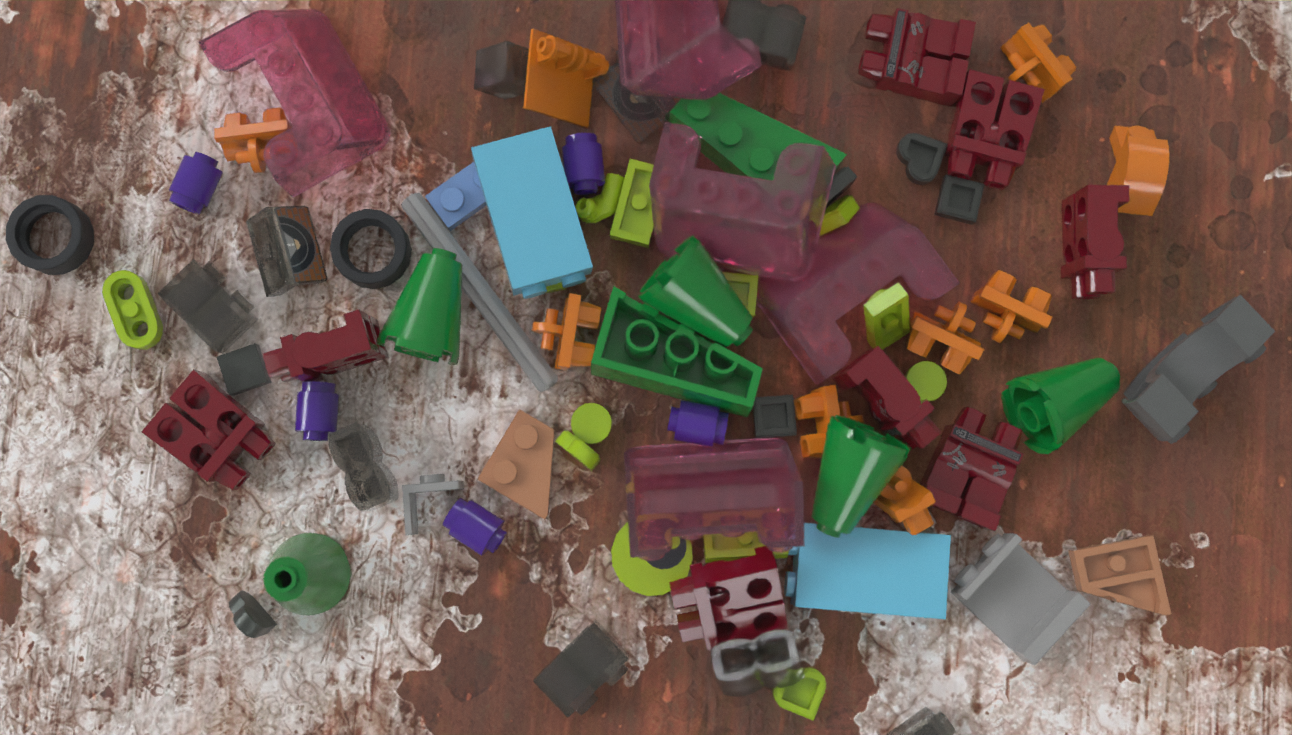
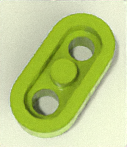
M127 270L116 271L109 275L103 284L102 294L119 339L125 345L135 349L145 350L152 348L162 337L163 324L146 281L141 276ZM132 286L134 294L130 299L126 300L124 298V291ZM147 323L148 332L140 337L138 328L141 324Z

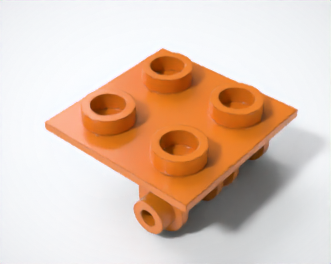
M534 28L531 29L523 108L583 128H589L593 78L605 75L609 69V62L605 60L603 54L595 53L593 50Z

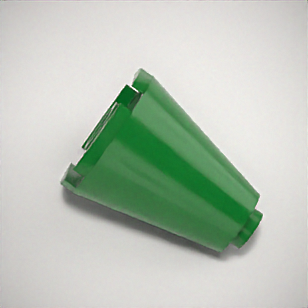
M691 235L674 250L677 252L668 261L664 260L641 288V294L638 297L649 306L723 347H728L732 343L737 347L751 334L753 328L749 324L753 317L701 241L694 235Z
M433 248L431 254H422L378 335V345L385 347L386 340L395 343L393 351L433 362H439V358H442V355L450 357L449 365L458 364L463 264L456 261L457 254L440 248Z
M1093 358L1015 377L1005 384L1009 385L1008 389L1002 391L1003 410L1009 424L1022 429L1023 433L1029 438L1023 442L1028 448L1039 454H1050L1068 441L1119 391L1120 373L1111 362L1103 358Z
M832 415L827 426L811 515L818 522L816 528L836 538H839L841 533L850 534L908 458L910 451L908 445L889 434L883 436L873 431L874 427L840 415L835 417Z
M312 532L302 533L287 539L276 549L264 572L263 583L267 593L288 611L299 615H317L328 611L341 601L349 589L352 571L345 551L338 542L327 535Z

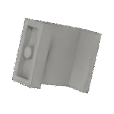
M1004 533L1002 536L997 534L983 547L982 552L985 555L975 566L973 564L967 565L956 576L954 582L957 585L951 593L1022 661L1036 665L1089 607L1090 603L1079 592L1067 590L1019 545L1022 539L1017 534Z

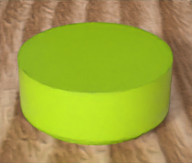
M919 362L911 366L905 374V378L918 392L920 400L927 399L929 402L936 400L944 393L947 386L944 370L934 362Z
M583 404L572 415V431L578 439L586 444L602 442L611 431L612 421L610 414L599 404Z

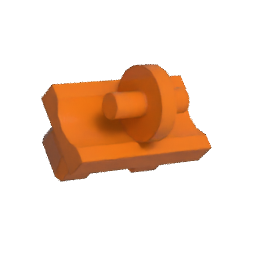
M1028 22L1004 43L1000 49L1016 69L1008 77V80L1018 82L1023 79L1027 85L1045 89L1041 100L1044 103L1072 80L1071 75L1076 70V66L1068 56L1060 55L1056 58L1048 48L1052 43V35L1045 25L1032 27Z
M280 107L266 109L263 112V122L251 124L248 116L241 112L226 114L224 126L214 128V139L221 145L227 162L236 161L237 164L250 163L254 173L265 172L266 160L278 159V155L298 153V141L284 110Z
M1001 270L993 273L985 286L975 291L971 303L990 311L985 314L982 322L994 327L991 339L1001 343L1007 334L1020 339L1025 331L1024 328L1034 333H1037L1041 327L1048 328L1053 318L1047 314L1052 295L1039 288L1030 287L1027 289L1022 302L1010 297V294L1017 279Z
M569 293L568 298H565L561 325H557L559 310L547 309L545 322H533L532 332L543 334L541 349L553 350L555 336L559 337L554 366L556 370L567 371L570 367L591 366L595 345L574 341L576 327L597 330L601 307L588 302H582V295Z
M958 301L952 310L938 305L934 316L946 321L945 325L914 311L910 319L912 329L906 344L908 350L922 357H927L935 340H938L948 345L940 360V364L957 374L963 372L972 358L979 360L984 351V348L980 346V341L957 331L959 327L971 333L976 325L975 321L964 317L967 309L966 304Z
M836 385L823 386L812 390L808 395L794 399L795 413L798 420L815 418L817 434L801 436L800 445L803 458L822 459L827 426L832 415L834 417L840 415L864 423L863 415L851 416L849 401L838 402Z
M901 466L874 501V504L886 512L895 523H903L907 532L911 535H916L934 524L927 507L936 503L932 492L914 481L907 468Z

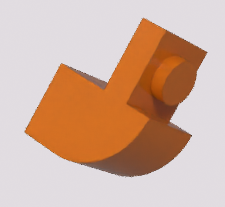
M1114 126L1109 139L1116 163L1107 185H1129V202L1119 207L1118 212L1153 216L1162 196L1168 175V140L1157 139L1154 130L1142 126Z

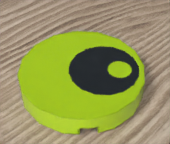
M659 514L640 515L626 522L616 534L611 549L612 566L619 580L631 591L645 596L664 595L670 592L669 582L687 577L693 561L692 544L685 530L673 519Z

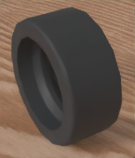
M36 195L24 200L12 211L6 224L5 240L11 255L22 265L47 275H64L77 269L88 259L94 245V229L89 217L78 206L54 195ZM48 213H60L71 223V238L67 247L53 258L37 256L30 246V232L34 224Z
M363 209L350 213L335 228L330 244L334 265L345 278L363 288L378 289L390 286L403 276L410 264L412 248L408 234L394 217L381 210ZM368 226L380 227L386 230L393 238L395 245L394 257L389 265L380 271L372 273L363 272L356 268L348 255V245L352 236L360 229Z

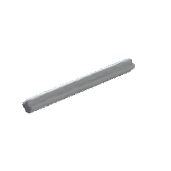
M419 192L406 197L401 203V207L432 249L440 248L457 254L456 261L463 264L462 289L539 392L550 389L558 381V376L431 206Z

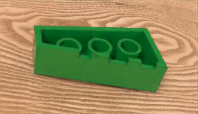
M698 82L694 83L670 111L669 126L788 225L795 220L812 200L817 190L835 173L847 155Z
M614 286L591 361V375L685 401L717 406L721 411L746 418L753 408L763 368L715 342L713 344L695 334V331L683 324L679 325L664 317L651 306L645 303L641 304L626 296L624 291Z

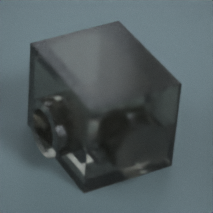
M504 41L476 50L474 90L502 99L525 94L529 48L510 41Z

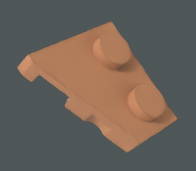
M519 409L477 480L539 517L546 519L549 515L555 430Z
M1144 535L1068 550L1077 591L1161 615L1171 614L1154 535Z

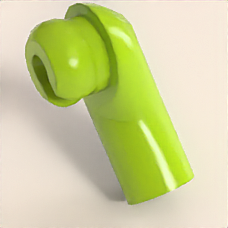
M607 173L600 195L588 199L583 197L577 202L575 209L580 219L586 223H597L614 215L625 178L617 174Z

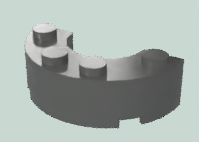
M1241 295L1227 301L1203 317L1201 321L1204 324L1189 335L1183 332L1138 373L1123 394L1127 399L1123 398L1121 400L1122 403L1157 440L1168 441L1170 444L1180 440L1190 430V426L1187 423L1199 412L1192 405L1197 398L1200 399L1210 393L1218 384L1215 380L1243 361L1246 364L1251 363L1267 349L1264 343L1275 330Z

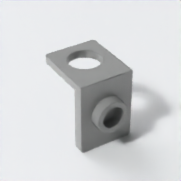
M444 474L420 476V484L402 485L405 535L418 534L416 493L464 489V481L445 482Z

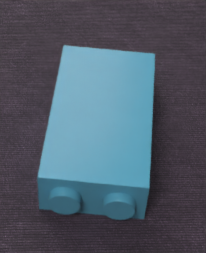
M551 126L472 147L473 161L513 296L522 294L524 299L546 293V286L562 282L563 287L566 288L585 282V275L591 274L593 265Z
M796 522L795 530H789L788 555H794L793 572L786 571L784 594L791 597V605L802 608L946 620L951 535L932 533L911 535L907 531L855 527L850 534L841 533L840 537L836 538L816 528L817 524Z

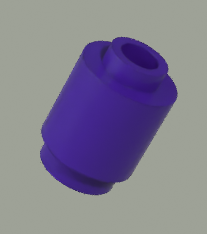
M593 133L568 135L565 137L566 145L562 147L564 172L569 188L574 189V194L577 195L594 194L598 192L599 186L605 184L602 145L597 142V135Z
M196 151L193 157L184 155L169 188L172 194L168 202L200 215L203 207L209 206L223 174L221 170L216 168L218 161Z
M316 381L302 382V391L297 392L295 431L303 432V440L328 441V434L337 433L339 394L335 393L336 384Z
M681 400L680 408H671L667 431L675 432L674 440L709 447H712L713 443L723 445L729 413L719 411L717 406Z
M459 498L452 506L442 526L450 530V536L481 556L487 550L494 553L507 532L502 530L504 520L473 500L467 502L462 498Z

